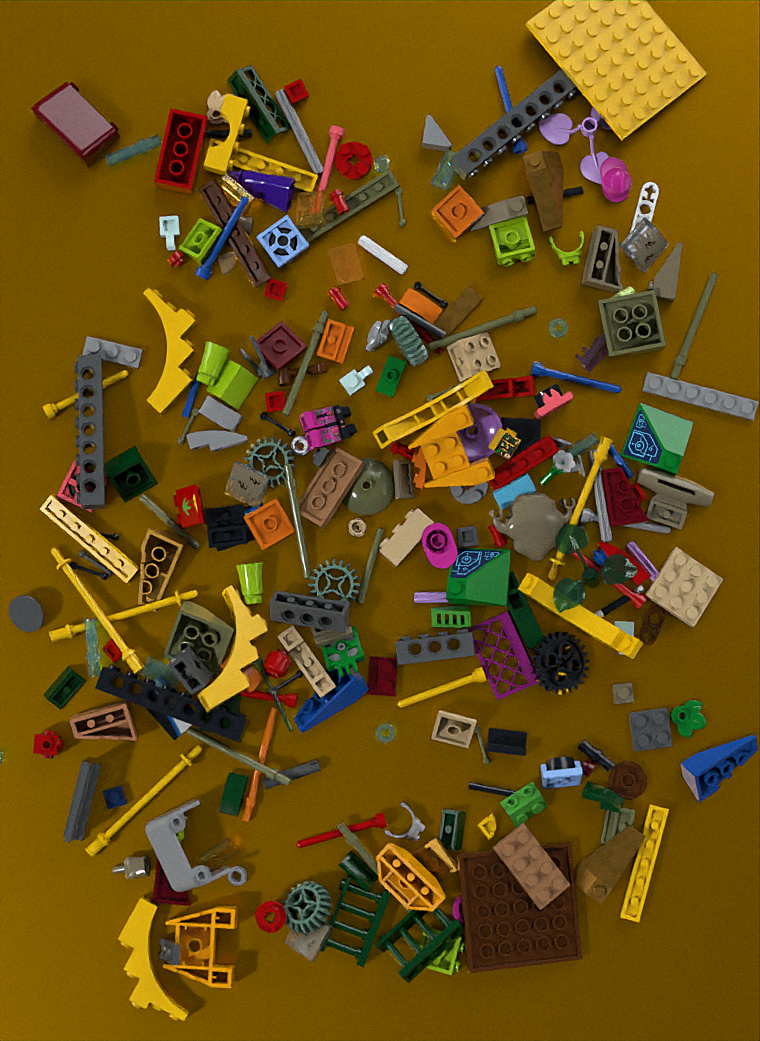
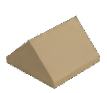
M438 710L431 739L469 748L477 720Z

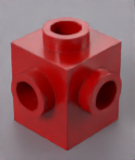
M44 730V734H35L33 754H42V758L53 759L54 755H59V751L63 749V740H60L61 735H55L56 731ZM48 741L51 744L50 748L47 746Z

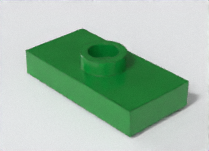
M389 355L375 391L393 398L406 361Z

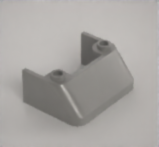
M193 799L150 820L145 827L147 837L170 886L177 892H184L205 885L232 871L226 865L213 872H210L203 865L192 869L175 834L183 830L186 825L183 812L200 804L197 799Z

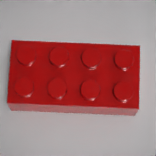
M170 108L154 178L156 187L193 195L209 125L208 116Z

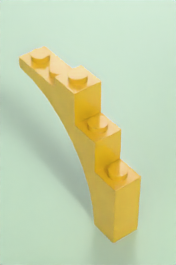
M147 288L143 294L156 308L165 329L167 356L162 377L156 389L146 401L163 415L193 383L192 375L185 368L183 370L181 368L195 354L192 349L194 345L189 340L185 339L183 341L182 339L197 323L194 320L196 316L189 309L185 311L181 308L176 313L177 309L170 302L166 304L161 300L163 296L156 289L152 291L150 288Z
M480 371L445 394L382 425L372 433L381 449L432 425L449 410L472 403L476 398L493 388L494 385L486 371Z
M232 585L225 588L222 592L229 608L234 629L231 652L220 676L197 696L207 713L247 690L250 686L248 676L244 672L242 673L241 670L258 660L259 652L250 643L265 635L268 631L265 619L260 617L259 614L251 617L249 607L242 603L239 591L234 589Z
M142 896L118 937V940L121 941L120 944L128 949H131V947L135 948L123 969L127 971L126 974L133 979L140 978L129 1000L138 1009H146L149 1003H152L154 1009L170 1013L169 1016L176 1021H180V1019L184 1021L189 1011L178 1004L166 992L152 964L150 932L159 904L152 903L150 899Z

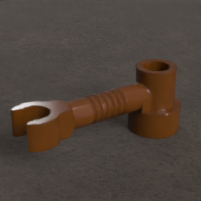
M325 363L309 366L306 374L327 373ZM287 365L279 371L277 378L278 387L293 385L292 377L297 376L300 368L289 369Z

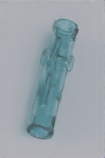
M158 134L144 140L139 139L137 143L105 155L109 167L136 155L146 154L147 151L162 146Z
M86 618L84 619L87 644L86 660H88L89 677H95L94 669L96 676H100L101 673L99 662L101 654L98 650L96 618H90V620Z

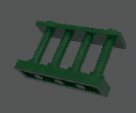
M348 875L346 879L342 878L339 890L342 892L328 926L329 929L320 944V951L324 952L325 947L329 946L355 956L354 958L357 959L356 965L364 967L391 893L385 889L383 893L379 892L378 894L369 890L366 892L363 888L351 884V877ZM346 891L375 901L378 904L376 911L369 912L343 902ZM339 909L368 919V922L371 923L369 930H361L336 920ZM334 927L360 937L364 941L362 948L358 947L356 949L330 939L329 936L332 928Z
M438 906L433 913L445 926L439 935H436L422 918L428 912L427 910H412L387 934L382 935L375 944L383 953L388 950L401 965V970L398 974L408 983L464 932V926L456 919L450 921ZM415 923L430 939V943L425 948H421L408 932ZM401 936L416 953V956L411 961H407L393 945Z

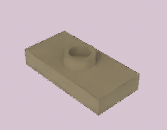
M394 460L396 499H413L412 460Z

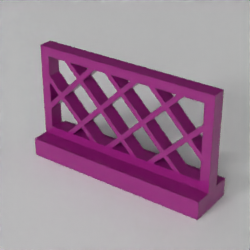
M510 611L468 629V633L478 628L486 631L483 641L475 639L473 635L474 647L497 700L540 682L534 680L537 674L531 673L535 670V667L530 666L532 660ZM500 620L502 624L500 634L490 630L492 622ZM488 632L499 636L495 646L485 643ZM501 637L509 640L510 647L508 651L497 648ZM483 645L494 649L490 659L483 657L481 653ZM496 650L506 653L503 664L493 660ZM509 655L517 658L518 664L516 669L505 665ZM491 663L502 666L498 677L490 673ZM504 668L514 671L511 682L500 678ZM516 673L524 675L527 683L521 686L513 683ZM499 680L510 684L507 692L499 694L497 689Z

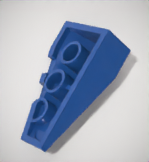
M353 667L350 668L351 675H347L346 670H342L344 677L341 678L338 669L326 670L336 688L322 698L315 692L311 699L305 701L294 718L302 733L353 704L369 690L363 677L358 672L355 673Z
M751 735L697 753L681 763L683 777L699 802L715 793L720 788L718 784L725 777L729 779L732 776L731 772L737 765L742 766L758 750L756 736Z

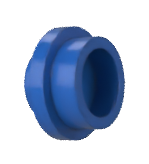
M601 548L598 551H593L594 561L599 566L602 564L605 567L607 562L610 561Z

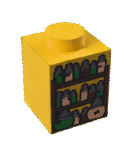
M499 428L488 448L509 460L521 440L515 437L517 433L507 428L505 431Z

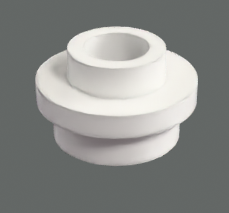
M299 436L293 439L291 449L294 454L302 456L308 453L309 447L305 437ZM299 443L304 444V448L302 450H299L297 448V445Z

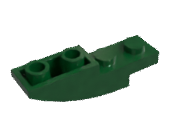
M511 571L509 573L507 606L530 650L538 646L537 642H543L542 637L544 634L525 594L518 590L520 584L514 571Z

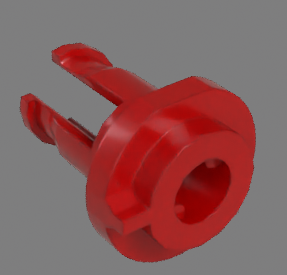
M265 901L260 904L255 912L258 927L268 933H275L280 930L286 922L284 907L276 901ZM269 912L275 913L272 921L266 919Z

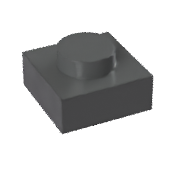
M322 447L321 450L317 449L312 457L314 459L313 464L320 468L329 455L330 450Z
M476 526L457 528L459 548L479 545Z

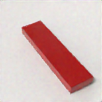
M548 434L493 469L495 478L489 480V483L494 490H497L556 454L560 449L551 435Z

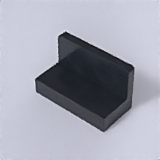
M489 728L486 751L526 756L527 733Z

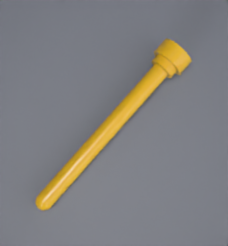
M123 370L103 380V389L126 378L128 371ZM88 391L84 394V397L86 398L94 393ZM77 393L55 405L54 403H48L42 406L48 419L56 417L58 411L74 404L75 399H79V394Z
M479 667L471 675L398 701L397 705L403 708L474 681L475 683H483L487 679L482 667Z

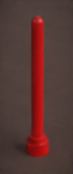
M383 282L373 293L378 298L385 299L394 308L399 303L390 294L389 287ZM409 320L415 331L428 344L435 342L423 327ZM443 348L435 349V352L441 354Z
M571 547L569 549V553L629 597L633 606L638 610L648 599L644 594L633 592L576 548Z
M245 690L237 696L280 702L287 705V708L295 709L298 694L290 692L286 695H271L267 692L254 690L248 692Z
M381 812L372 817L373 819L347 826V828L354 833L372 827L382 829L387 827L384 813ZM337 829L297 841L296 846L303 848L344 835Z

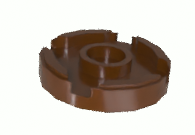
M623 761L611 769L608 776V784L610 789L624 800H632L644 792L647 786V776L640 765L631 761Z

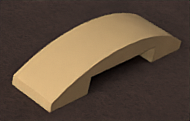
M293 625L277 636L320 698L336 688L332 679Z

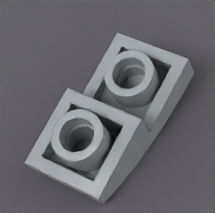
M207 396L199 410V413L231 432L235 431L243 418L242 415L211 396Z

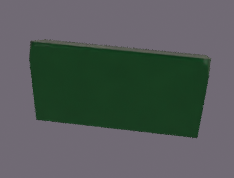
M68 666L48 688L44 696L61 710L86 680Z
M443 809L439 839L446 849L461 850L466 819L465 811Z

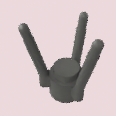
M251 335L250 339L261 360V363L258 364L260 368L242 348L240 352L255 369L258 377L262 376L263 379H266L277 372L267 360L265 361L254 336Z

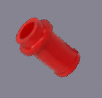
M337 189L329 194V199L333 201L339 215L350 211L343 198V192Z
M335 286L327 292L328 298H332L340 311L350 305V302L341 293V288Z
M399 441L392 444L390 452H393V455L398 454L411 460L415 448L409 449L408 446L401 444Z
M494 524L488 527L495 541L493 544L497 548L508 544V538H505L504 534L500 533Z

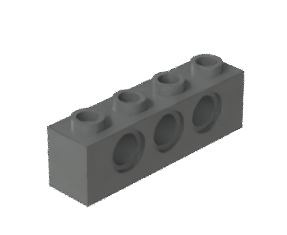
M275 590L270 601V620L345 633L350 622V603Z
M468 629L457 630V634L449 635V631L437 633L438 637H430V634L418 635L419 639L411 640V636L399 637L400 641L395 642L398 665L475 656L473 632L468 633ZM457 639L460 646L457 650H452L449 647L450 640ZM433 641L440 643L441 648L438 652H432L430 649V644ZM415 643L421 646V652L418 655L411 652V647Z

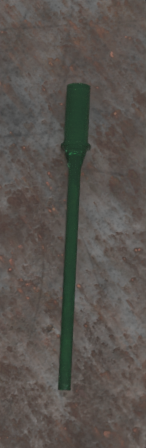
M258 655L259 658L254 665L260 669L270 690L272 685L265 674L263 660ZM276 694L272 695L289 732H292L293 729Z

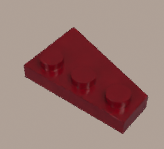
M622 467L602 470L610 526L616 527L649 522Z
M157 858L152 903L191 906L188 891L177 892L172 889Z

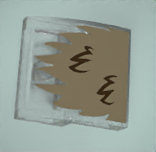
M644 217L621 243L620 247L626 256L634 261L639 270L645 273L667 248L669 243L656 227Z
M236 461L230 473L224 494L258 509L266 494L271 476Z
M323 922L322 928L317 927L316 932L310 931V934H299L291 930L285 943L314 962L333 927Z

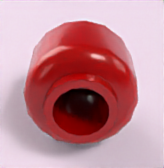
M281 649L270 651L263 664L265 674L274 679L284 677L291 665V660L287 656L288 653Z

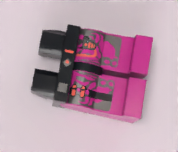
M335 405L320 410L303 412L299 416L303 431L308 432L305 434L310 451L345 441L357 433L354 423L345 425L344 418L351 417L349 406L340 407V405Z

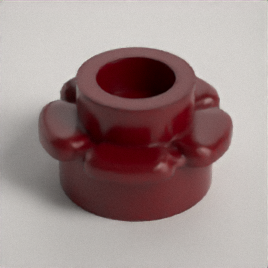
M591 759L589 762L584 761L581 766L583 775L588 778L596 765L591 762Z

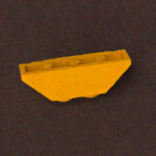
M389 842L376 856L379 882L407 909L433 912L446 898L437 879L407 850Z

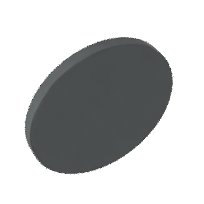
M20 595L11 601L9 616L17 628L25 632H33L42 626L44 612L37 600L27 595Z

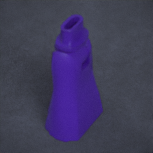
M249 170L230 172L229 185L236 186L237 190L240 189L243 193L257 198L285 213L289 211L293 200L295 178Z

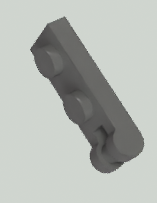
M159 938L161 952H159L158 958L164 959L171 965H179L180 945L170 938Z

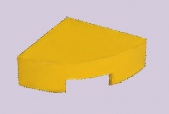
M491 813L477 824L488 840L494 836L496 831V819L493 813Z

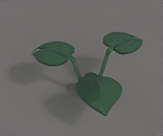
M566 524L560 529L556 537V547L565 555L577 552L585 569L582 574L584 581L576 580L574 582L571 578H563L556 584L553 599L559 613L575 608L584 601L586 592L581 584L589 588H595L599 585L600 579L603 578L605 583L617 585L628 581L638 573L637 568L630 560L621 554L607 557L603 563L604 569H600L599 573L593 568H588L579 550L588 545V536L582 528L573 524Z

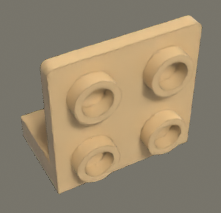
M488 332L458 340L446 347L460 382L470 379L480 371L485 370L488 372L501 367Z

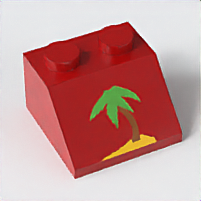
M196 484L176 490V495H173L175 507L178 506L180 514H177L178 525H182L183 529L206 525L200 487Z

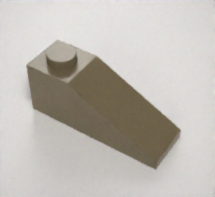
M524 195L482 207L481 209L485 214L470 227L471 232L489 228V225L525 216L527 218L528 211Z
M679 242L652 282L648 284V291L655 290L657 300L673 302L675 299L683 243Z

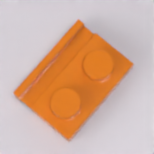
M328 319L317 356L343 364L355 327Z

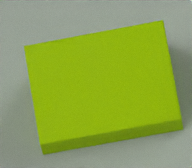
M199 218L178 249L202 265L207 260L223 230Z
M226 359L218 379L215 380L214 386H208L206 391L238 411L257 383L258 378L241 365Z

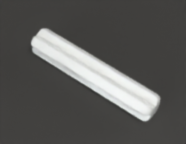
M362 235L358 240L360 246L400 274H404L408 266L365 235Z

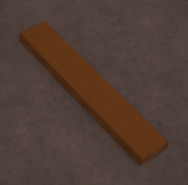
M213 179L199 188V191L219 226L224 230L234 210L217 180ZM238 219L227 239L255 288L273 277Z

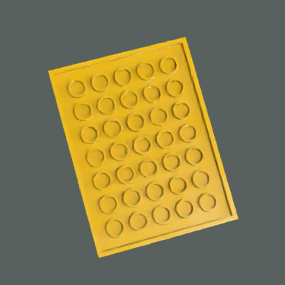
M556 0L526 23V27L621 141L707 75L705 70L646 0Z

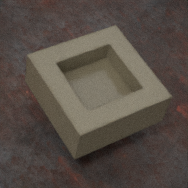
M632 683L612 685L614 704L634 702Z

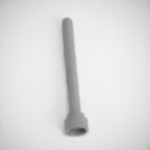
M583 508L580 515V523L599 522L598 514L590 511L589 508ZM648 522L624 525L626 527L667 534L671 532L670 526Z

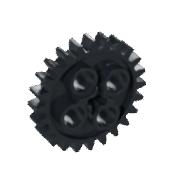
M568 632L548 633V637H542L543 642H537L539 648H533L536 656L530 657L535 660L530 666L535 667V670L531 673L537 674L534 680L541 681L539 687H545V691H551L552 694L571 693L572 689H578L577 684H583L580 678L587 677L583 672L584 670H589L585 666V663H588L589 660L584 658L588 652L582 651L585 645H579L581 640L575 639V635H568Z

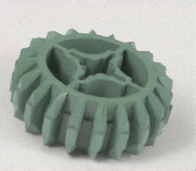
M404 316L392 320L389 323V330L408 362L416 366L428 359L427 350L409 320Z
M264 437L265 443L262 444L257 439L258 446L256 447L251 443L250 446L254 450H246L250 457H244L245 461H249L248 464L243 465L244 468H250L249 471L258 474L254 469L255 458L263 464L260 476L265 477L270 470L281 471L279 475L267 478L268 480L264 488L268 487V483H271V487L275 488L274 482L276 481L279 486H282L280 479L283 478L285 481L286 476L284 466L276 462L278 451L283 453L286 465L290 461L295 460V457H288L293 451H285L288 448V444L286 443L281 447V439L278 440L277 444L275 443V437L271 438V442H268L267 437ZM264 448H273L268 455L258 454ZM270 458H273L274 460L272 461L276 466L269 465L266 468L265 465L267 464L264 463V460H269Z
M333 559V565H329V561L326 560V567L323 568L322 564H318L321 569L319 572L313 569L317 576L309 577L315 581L308 584L309 587L315 588V590L309 592L311 595L316 593L317 596L315 597L325 599L324 596L326 594L335 592L341 598L338 601L350 603L348 601L349 598L352 601L356 600L352 594H359L358 590H354V587H360V583H354V580H358L359 576H352L356 572L355 569H352L350 572L348 571L351 566L349 563L344 568L342 567L343 560L340 561L339 565H336V559ZM338 569L345 574L339 578H334L329 574L328 570ZM324 575L328 584L319 592V579ZM328 577L331 580L340 581L338 589L341 593L334 590V588L333 590L329 589L331 583ZM349 578L351 583L350 591L345 595L341 585Z
M304 881L303 885L297 883V888L291 887V894L286 893L287 900H282L286 911L285 924L299 934H310V931L316 932L317 927L322 928V923L327 922L326 917L331 915L328 910L332 908L330 904L332 899L328 896V891L320 884L318 885L312 881L310 883ZM313 895L316 896L317 902H314ZM297 913H299V916L301 917L300 921H298Z

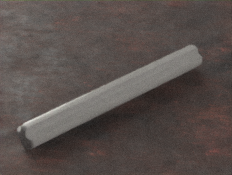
M278 90L275 93L314 174H322L324 171L322 164L285 90Z
M597 449L589 451L591 468L594 463L593 452H596ZM600 466L593 486L601 540L607 543L612 541L602 466Z

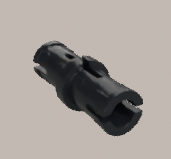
M586 739L579 745L578 749L590 757L593 763L595 761L607 772L615 765V762L603 754L600 748L598 750Z

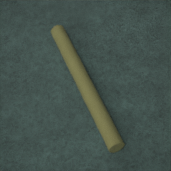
M145 494L140 496L139 500L178 535L189 539L187 543L196 550L201 545Z
M377 528L356 602L362 604L364 603L380 548L379 545L385 531L383 529Z

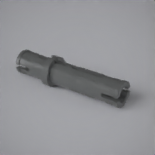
M316 759L288 770H279V773L294 780L321 770ZM267 777L262 778L265 789L280 784L284 785L277 780L273 781Z

